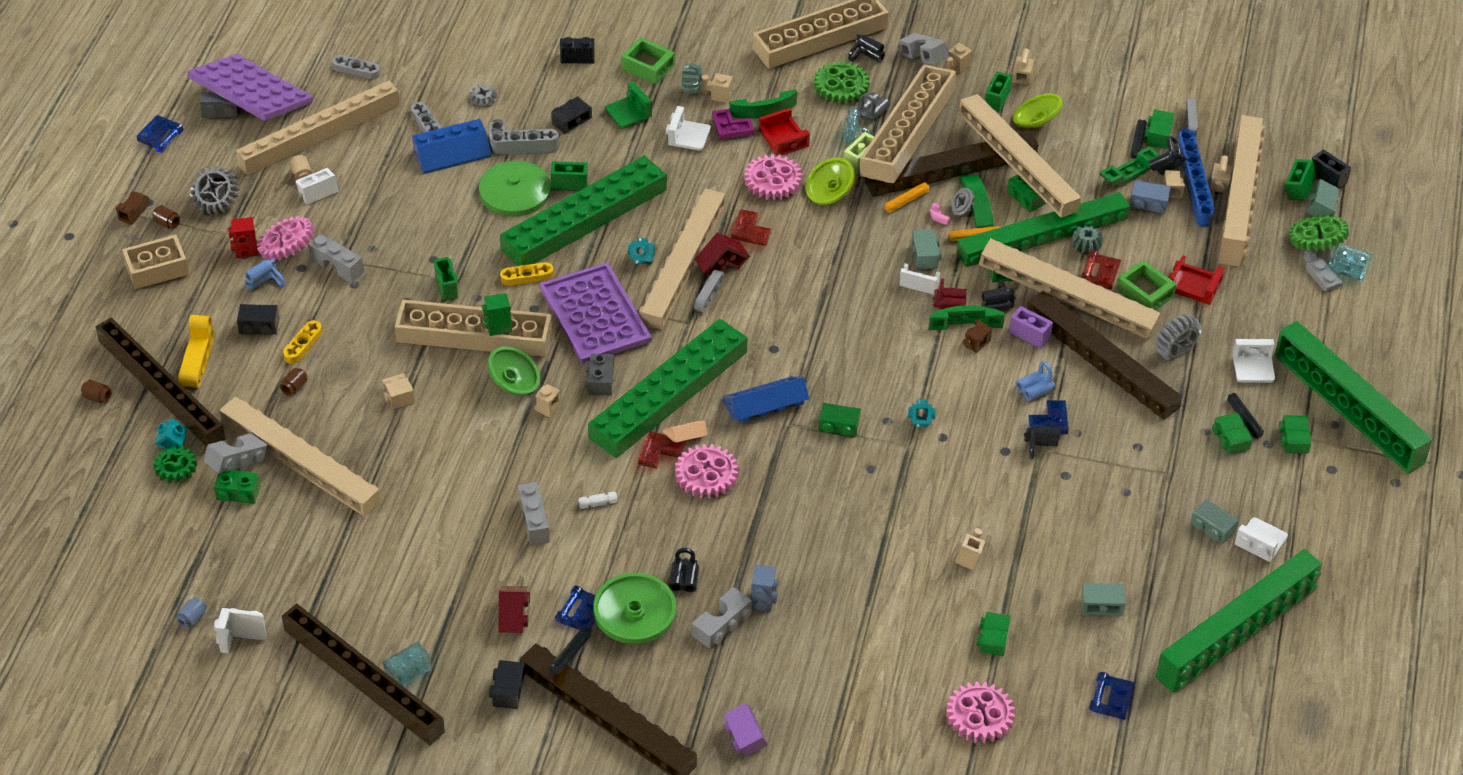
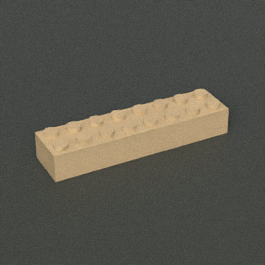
M849 0L753 33L752 49L766 67L771 69L857 39V34L861 36L869 35L888 28L889 12L879 0Z
M402 300L395 324L396 342L489 352L498 347L508 346L519 349L529 356L546 357L552 331L551 314L511 310L512 333L489 336L488 329H484L482 318H486V316H483L482 307Z

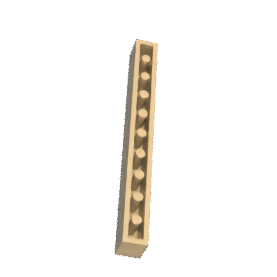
M386 81L236 150L238 166L248 176L400 106L398 89L390 81Z
M978 94L960 100L958 114L1061 218L1079 211L1080 195Z
M705 188L702 195L698 196L697 205L692 207L690 218L685 221L684 230L679 232L678 241L673 244L671 255L666 257L665 266L660 269L658 280L653 282L652 291L646 296L645 305L640 307L639 316L645 326L662 331L696 265L694 258L705 247L725 208V193Z
M990 238L981 254L980 266L992 271L995 270L996 273L1039 292L1045 291L1059 301L1149 340L1158 323L1160 313L1154 309L1145 307L1136 301L1111 292L1102 286L1095 285L1084 278H1079L1068 271L1054 267L1052 264L1038 260L1034 256H1029Z
M235 396L219 410L222 424L241 436L254 434L267 445L266 453L365 517L380 503L379 489L374 484H369L360 475L352 473L346 466L340 465L331 456H326L317 447L309 445L303 438L297 437L288 428H283L274 419L266 417L260 410L254 409L246 401H242Z

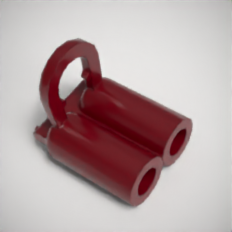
M941 278L939 289L934 290V296L932 297L934 307L942 310L955 306H966L967 289L944 288V278Z

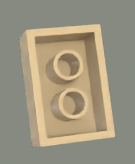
M177 235L122 249L125 265L134 289L189 275L186 257Z

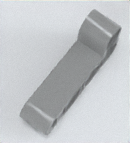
M493 119L489 123L490 149L493 154L554 153L559 149V134L554 129L506 130L505 122L502 119Z

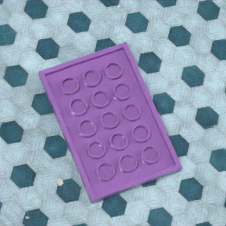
M233 54L204 66L196 67L189 70L187 77L264 121L311 104L313 101V96L307 94L306 91L298 89L293 84L271 74L266 69L244 59L239 54Z
M608 262L539 283V289L581 364L590 361L591 353L616 354L652 342L650 333Z

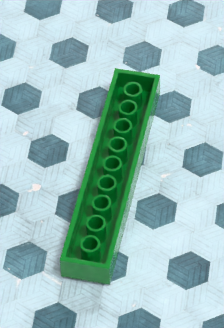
M644 155L500 234L501 250L517 266L535 264L666 191L667 174Z
M719 318L588 423V438L617 459L747 353L748 337Z
M1298 321L1280 330L1274 354L1278 360L1407 474H1410L1426 463L1433 438L1416 425L1413 420L1408 418L1399 408L1377 391L1373 385L1369 384L1359 373L1354 371Z
M1301 550L1162 651L1155 677L1173 693L1179 688H1185L1190 680L1201 676L1205 669L1213 667L1221 657H1227L1236 646H1242L1251 635H1257L1262 627L1270 625L1280 614L1284 615L1289 607L1293 604H1299L1307 594H1312L1317 589L1316 584L1321 575L1322 563L1307 550Z

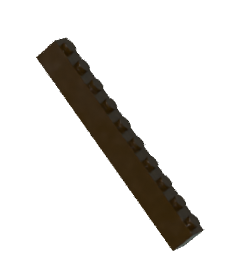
M1031 131L1018 133L1038 153L1039 144ZM985 141L910 159L894 183L865 177V184L872 197L913 188L923 182L926 184L1007 165V162Z
M1045 291L1028 300L1027 310L1053 322L1051 334L1079 354L1085 361L1096 367L1098 371L1109 377L1111 381L1135 397L1141 404L1152 410L1154 414L1165 420L1180 409L1182 395Z
M112 317L95 326L99 342L206 447L208 444L226 440L223 424Z
M296 603L282 615L285 632L428 745H431L445 733L442 716Z
M535 643L519 658V661L524 663L525 675L668 775H689L697 767V754L692 748L685 747L676 737L665 733L660 726L649 722L641 713H636L627 703L619 701L611 692L603 690L595 681L583 676L578 669H573L566 665L559 674L551 672V664L557 657L551 654L546 647H541Z

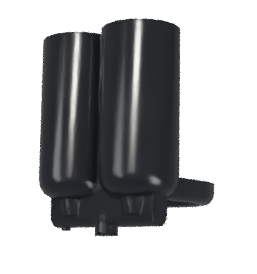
M857 34V43L848 54L849 61H855L862 53L879 63L882 62L885 57V52L883 51L884 44L867 35L861 36ZM858 48L859 50H858V51L856 52V54L852 57L854 51Z
M1173 136L1167 138L1169 151L1149 160L1150 168L1153 171H1158L1161 175L1165 174V170L1171 171L1183 165L1184 161L1187 160V157L1183 156L1180 152L1179 143ZM1171 141L1175 144L1176 152L1173 151Z
M1003 281L998 282V289L982 292L983 302L981 306L1002 312L1010 310L1015 305L1014 299H1016V296H1014V288L1006 287Z
M1033 425L1031 428L1026 429L1024 441L1029 442L1030 459H1034L1035 445L1058 447L1060 427Z
M680 548L676 551L674 562L671 564L668 586L672 591L683 589L686 592H695L697 590L699 565L697 564L698 560H695V552L693 550ZM681 553H688L691 557L689 560L686 557L681 559L679 555Z

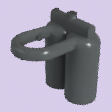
M875 92L863 94L855 113L861 115L862 118L872 121L876 120L890 106V101L886 97L880 98Z

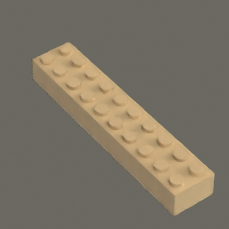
M928 65L922 66L860 157V176L887 183H894L955 91L956 71Z
M1241 116L1219 253V264L1240 267L1241 260L1246 258L1247 249H1244V247H1248L1250 237L1246 235H1250L1251 224L1248 222H1252L1253 211L1250 210L1254 208L1255 199L1253 198L1256 195L1257 186L1254 185H1257L1259 175L1255 173L1259 172L1260 162L1258 161L1261 159L1262 150L1260 149L1264 140L1260 136H1264L1265 126L1262 125L1263 118Z

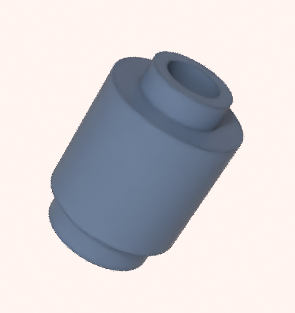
M197 597L190 599L176 614L177 622L182 627L192 628L205 614L206 604Z

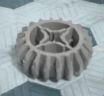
M212 166L211 170L205 168V173L199 171L200 177H194L196 183H191L194 189L190 190V193L194 195L191 198L196 202L195 205L200 207V210L203 212L207 210L208 214H211L213 211L215 214H219V210L225 213L226 207L231 209L230 203H236L234 197H239L236 191L240 190V187L237 185L238 180L234 179L235 175L230 173L228 169L223 170L221 166L217 169L215 166ZM214 178H222L226 181L215 182ZM214 198L216 202H206L204 199Z
M1183 314L1167 322L1162 327V330L1158 332V336L1155 337L1154 345L1157 353L1166 360H1174L1185 355L1191 348H1194L1203 331L1198 320L1190 314Z

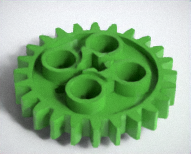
M835 61V64L829 62V66L823 65V69L818 68V72H815L813 84L816 93H820V98L825 97V101L831 99L832 103L838 101L841 104L844 101L845 104H848V101L855 103V99L860 100L863 94L868 93L870 81L867 71H863V67L858 68V64L852 66L851 62L845 64V61H842L839 64L838 61Z
M1329 214L1325 217L1319 215V217L1313 215L1312 218L1305 217V220H1299V223H1294V226H1290L1289 241L1292 246L1295 245L1296 248L1301 247V250L1307 248L1309 252L1312 249H1315L1316 252L1319 249L1323 251L1326 248L1333 249V245L1339 246V243H1344V240H1347L1349 236L1346 220H1342L1341 217L1336 219V216L1330 217ZM1316 226H1318L1321 239H1319L1318 230Z

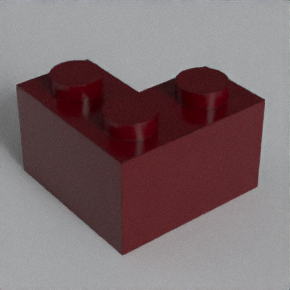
M717 232L694 260L705 274L711 276L714 270L722 271L727 265L739 270L750 255L739 241Z
M502 586L499 590L498 633H523L525 627L528 628L529 616L525 615V608L529 607L530 592H527V586Z

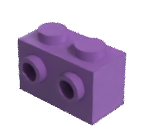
M1020 306L1011 316L1009 333L1042 348L1051 337L1053 322Z
M747 703L724 714L727 720L724 725L729 734L733 733L735 739L732 742L737 752L742 751L745 757L768 746L761 728Z

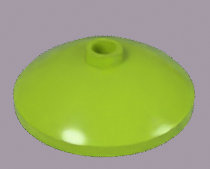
M1054 93L1033 97L1017 108L1013 114V121L1018 127L1022 128L1044 126L1060 113L1063 100L1061 96Z
M840 157L822 161L810 172L806 180L805 190L807 196L812 202L819 205H829L841 200L847 195L854 184V167L848 160Z

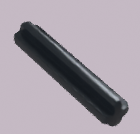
M1139 119L1137 121L1130 154L1132 159L1136 158L1137 153L1141 151L1147 124L1146 120Z
M1236 393L1229 394L1227 401L1235 412L1240 415L1243 423L1255 438L1262 437L1264 430Z

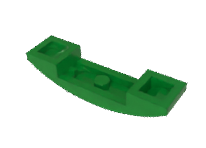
M797 90L780 92L778 98L748 103L747 99L729 101L731 116L740 119H759L787 108H793L797 105Z
M1148 147L1138 152L1135 159L1117 168L1112 165L1100 171L1099 175L1113 185L1128 183L1151 169L1149 160L1160 154L1153 148Z
M977 174L960 176L959 180L962 188L970 189L975 196L973 200L974 205L971 208L976 228L994 227L989 198L982 180Z
M955 306L929 315L928 330H947L948 324H972L977 319L991 328H1003L1005 315L1002 311L983 306Z

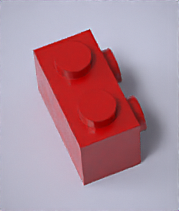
M253 217L231 219V227H228L229 238H233V240H230L231 251H235L236 258L258 256Z

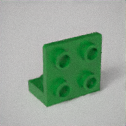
M634 81L627 83V97L604 107V110L621 129L652 117V101Z

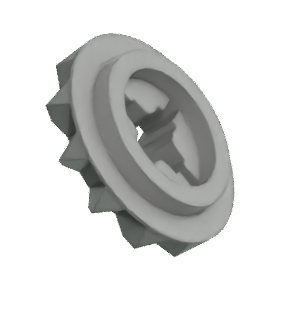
M486 84L484 86L478 85L477 88H472V91L469 92V98L475 105L488 106L496 101L497 92L492 86L487 87Z
M962 188L956 192L951 203V209L955 215L961 217L966 215L967 211H971V206L974 205L973 200L975 199L973 191L968 188Z

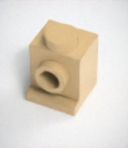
M1165 170L1163 185L1171 186L1169 198L1182 199L1185 184L1183 183V178H1180V171Z
M548 384L541 387V390L536 394L537 404L534 406V410L551 417L561 405L560 390Z

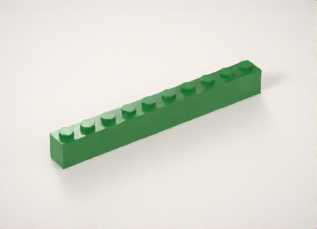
M1120 192L1080 203L1078 212L1062 218L1053 211L959 239L956 253L965 267L977 265L990 238L1022 251L1073 236L1074 231L1078 227L1083 228L1084 225L1087 227L1093 226V229L1126 220L1129 216L1130 205Z

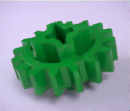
M173 445L172 449L166 447L165 452L159 451V457H154L153 467L155 475L159 476L161 481L166 479L168 484L171 480H174L175 484L180 479L185 482V477L191 478V472H196L197 461L195 454L191 453L190 448L184 450V446H181L179 449H176V446Z

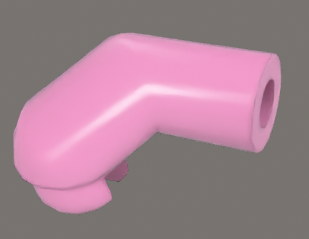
M933 203L929 209L931 218L947 226L950 222V217L941 214L940 204Z

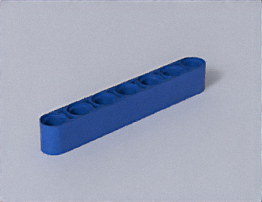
M1182 129L1179 132L1177 141L1180 146V152L1183 156L1187 157V160L1181 166L1195 221L1200 227H1209L1214 216V205L1196 137L1192 130Z

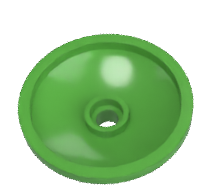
M503 346L496 348L489 355L487 360L488 372L495 384L505 392L517 396H526L533 393L539 386V370L534 361L521 350Z

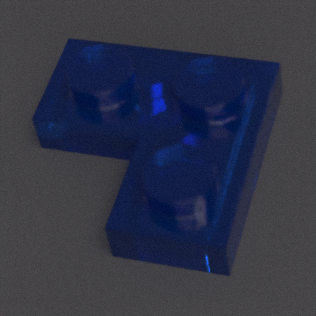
M1046 400L1047 415L1028 416L1029 428L1033 425L1060 427V435H1068L1069 426L1066 400Z

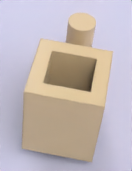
M958 43L948 51L949 58L946 59L945 69L954 70L961 74L971 66L972 50Z
M1029 49L1023 50L1022 57L1017 56L1012 83L1030 84L1034 59L1029 58Z
M716 73L713 81H709V76L703 75L702 94L707 95L711 91V100L728 103L732 94L733 76Z
M1225 155L1221 157L1220 164L1214 163L1210 191L1228 192L1232 166L1227 165L1228 157Z
M404 373L382 379L383 387H386V392H383L385 401L390 403L393 410L415 403L413 388Z
M976 528L972 535L966 534L955 563L974 570L985 544L984 540L979 539L982 534L981 529Z

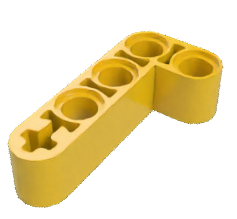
M191 314L189 318L190 339L179 371L178 382L183 387L199 388L213 345L214 329L211 316Z

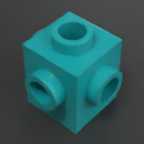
M637 237V241L633 240L632 244L628 246L630 259H635L634 263L645 264V261L654 262L656 243L648 242L647 238Z
M917 399V403L912 402V407H908V418H911V422L915 423V427H927V424H931L932 420H935L936 408H932V403H928V400ZM924 409L925 414L923 416H919L918 410Z
M173 418L165 423L162 422L157 428L158 434L155 444L164 450L166 447L172 449L173 445L178 449L186 440L187 428Z

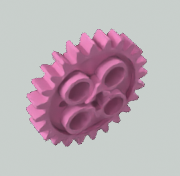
M765 154L763 159L758 156L757 161L752 160V164H748L747 168H745V186H748L749 191L753 190V195L759 193V198L764 195L766 200L769 197H772L773 200L776 197L782 200V196L789 198V193L794 195L795 190L798 191L799 186L802 184L801 168H798V163L793 164V159L787 161L788 157L786 156L782 159L780 154L777 157H774V154H771V157Z
M291 216L289 220L285 218L282 223L278 221L276 226H271L272 229L265 230L266 234L261 235L262 239L258 240L257 249L264 259L276 260L278 258L279 261L283 257L287 259L290 254L294 256L296 251L300 252L301 247H306L305 243L311 242L310 238L314 237L313 233L315 232L314 226L304 216L301 218L297 216L295 219Z
M703 444L702 448L695 445V450L688 448V453L682 452V457H678V463H675L676 482L680 483V488H685L686 493L692 491V496L698 493L700 498H702L705 494L710 499L711 494L718 497V492L725 495L726 489L732 490V485H736V479H738L739 466L737 465V459H733V454L728 455L727 449L721 451V446L714 449L713 444L709 448L705 444Z
M976 681L975 686H972L968 682L967 688L960 686L959 691L954 690L953 696L949 697L946 708V717L949 718L948 724L953 725V731L959 730V737L965 734L967 741L973 737L974 743H977L978 739H982L983 744H985L987 738L994 742L995 736L1002 739V733L1007 735L1008 729L1012 728L1015 718V707L1012 706L1013 700H1008V693L1002 695V688L996 691L995 684L987 687V682H984L983 686H980L978 681Z

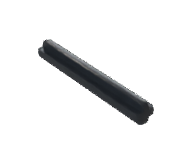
M586 626L582 627L552 662L550 671L559 674L590 638L592 630Z

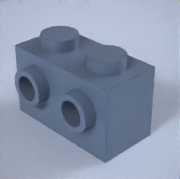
M1135 180L1130 208L1165 214L1171 186Z
M755 565L751 585V609L771 611L772 603L776 604L778 595V579H775L776 567Z

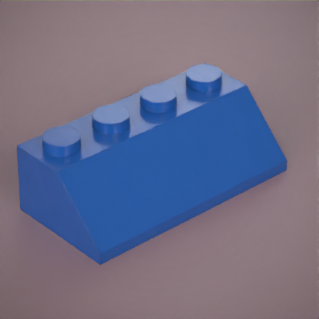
M480 119L412 135L413 151L424 174L492 157L486 130Z
M799 376L787 377L722 396V400L732 419L739 420V422L751 420L750 416L757 415V417L766 416L769 414L768 411L774 409L775 412L786 410V406L793 404V407L804 404L805 400L809 399L804 377Z

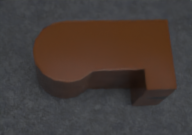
M133 191L124 203H119L116 206L118 220L133 225L148 207L149 197Z

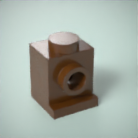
M977 319L975 326L969 328L965 333L964 346L977 353L991 342L992 328Z

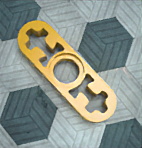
M547 262L504 268L500 272L501 283L505 286L548 281L554 276L553 266ZM525 272L531 273L530 276H523L522 274Z
M315 320L307 322L285 347L283 354L284 360L287 363H298L321 337L322 326L320 322ZM301 340H307V341H308L306 344H299V343H298V342L301 341Z

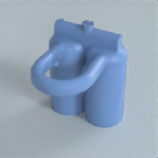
M275 259L264 260L245 272L246 279L244 281L248 289L253 290L269 279H272L280 288L285 286L283 276L274 268L276 267Z
M1045 361L1040 362L1039 371L1015 382L1018 391L1023 392L1027 401L1049 393L1056 387V384L1052 381V369ZM1044 366L1048 371V375L1043 370Z

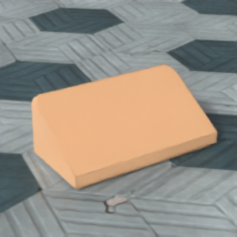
M703 420L665 428L663 433L674 442H680L706 436L707 428Z

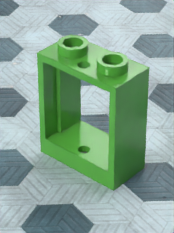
M640 37L622 54V70L657 84L675 66V52ZM642 52L659 61L652 67L635 58Z
M1143 260L1118 277L1116 291L1127 299L1157 310L1174 297L1177 284ZM1143 276L1159 289L1149 296L1132 282Z

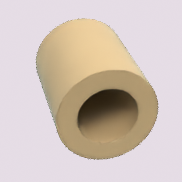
M297 155L290 160V166L296 180L313 174L305 156Z

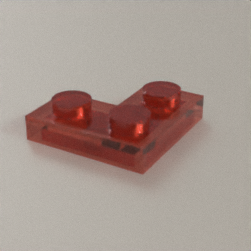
M740 209L731 238L767 246L771 228L755 225L758 212Z
M649 431L638 458V465L657 469L662 454L676 458L682 457L687 440L674 442L665 434Z

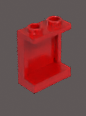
M791 108L759 118V132L777 156L779 154L783 156L809 147L810 133L807 129L801 131L792 118Z
M1182 255L1180 261L1176 260L1174 273L1170 272L1168 276L1169 279L1177 284L1175 294L1211 305L1222 282L1225 268L1217 266L1215 273L1186 264V256Z

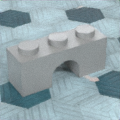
M912 33L899 40L903 57L914 59L922 56L923 62L931 65L949 58L946 41L918 33Z
M319 234L308 244L310 260L323 267L332 262L337 269L338 276L350 283H353L364 273L361 256L326 236Z
M251 433L237 437L235 447L229 446L224 441L208 444L203 461L217 473H223L263 462L267 445Z
M538 482L518 485L519 502L522 515L525 516L526 532L530 546L550 543L549 526Z
M732 587L719 601V611L724 615L716 617L705 611L692 623V636L711 649L715 644H719L726 634L734 631L743 619L746 620L751 615L752 600Z

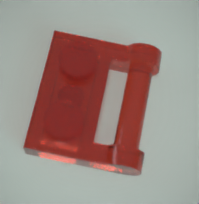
M1094 250L1090 251L1088 263L1080 278L1112 290L1121 260L1100 255ZM1095 263H1099L1100 267L1097 275L1092 276L1091 273Z

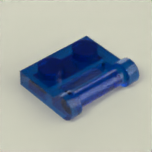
M156 115L140 131L136 138L138 142L151 146L158 152L163 153L166 146L177 134H181L184 128L177 122ZM169 129H171V131L167 134V136H166L162 141H159V139H160Z
M575 585L571 589V595L562 610L558 611L555 615V619L559 623L577 630L584 626L587 629H591L596 621L594 617V600L596 595L584 591L580 586ZM577 599H581L582 602L573 617L568 616Z
M1099 672L1096 678L1098 682L1089 709L1096 713L1126 720L1135 682L1112 677L1106 672ZM1106 685L1112 687L1107 705L1101 702Z

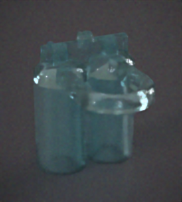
M850 108L844 121L843 138L846 140V144L859 138L855 136L857 131L861 133L866 132L874 136L871 130L859 127L860 111L857 108Z

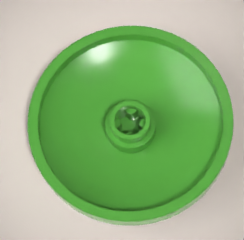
M507 161L497 164L488 169L479 182V195L483 204L491 211L505 216H522L533 213L546 204L551 194V183L547 173L539 166L525 161Z
M627 573L610 579L598 590L594 600V617L599 628L610 638L627 644H643L660 638L671 628L676 616V600L671 589L660 579L643 573Z

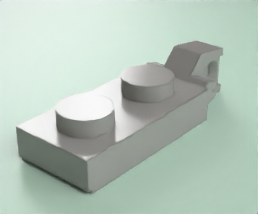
M1308 249L1304 251L1305 269L1324 292L1342 286V281L1320 256H1316L1313 250L1310 252Z

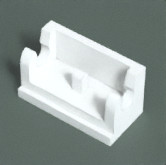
M328 168L295 181L300 198L303 197L306 205L339 192L336 177Z
M904 263V268L900 272L899 286L934 295V290L938 288L940 283V272H936V277L910 271L908 270L909 265Z

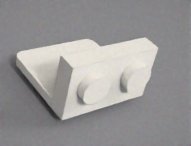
M677 106L675 113L671 114V124H668L666 128L668 145L702 151L711 130L710 125L684 120V107Z
M1274 339L1235 340L1232 356L1238 382H1274L1275 374L1272 363Z
M1254 517L1247 526L1241 525L1239 527L1235 545L1271 562L1286 541L1288 534Z
M222 608L219 619H216L214 623V631L217 632L216 644H219L220 653L229 654L233 637L265 640L267 636L264 615L257 611Z

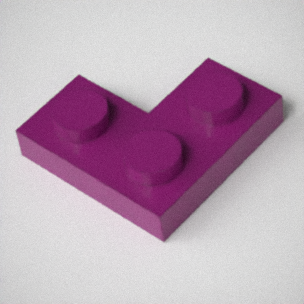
M729 109L712 111V118L720 140L754 135V128L750 118L733 120Z

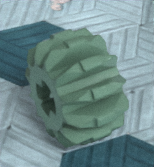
M687 64L683 67L681 88L684 92L693 94L701 90L703 70L700 65Z
M1084 225L1083 228L1078 227L1072 236L1073 247L1076 248V252L1082 251V254L1088 253L1091 255L1092 252L1097 253L1103 245V233L1099 232V228L1093 229V226L1087 227Z

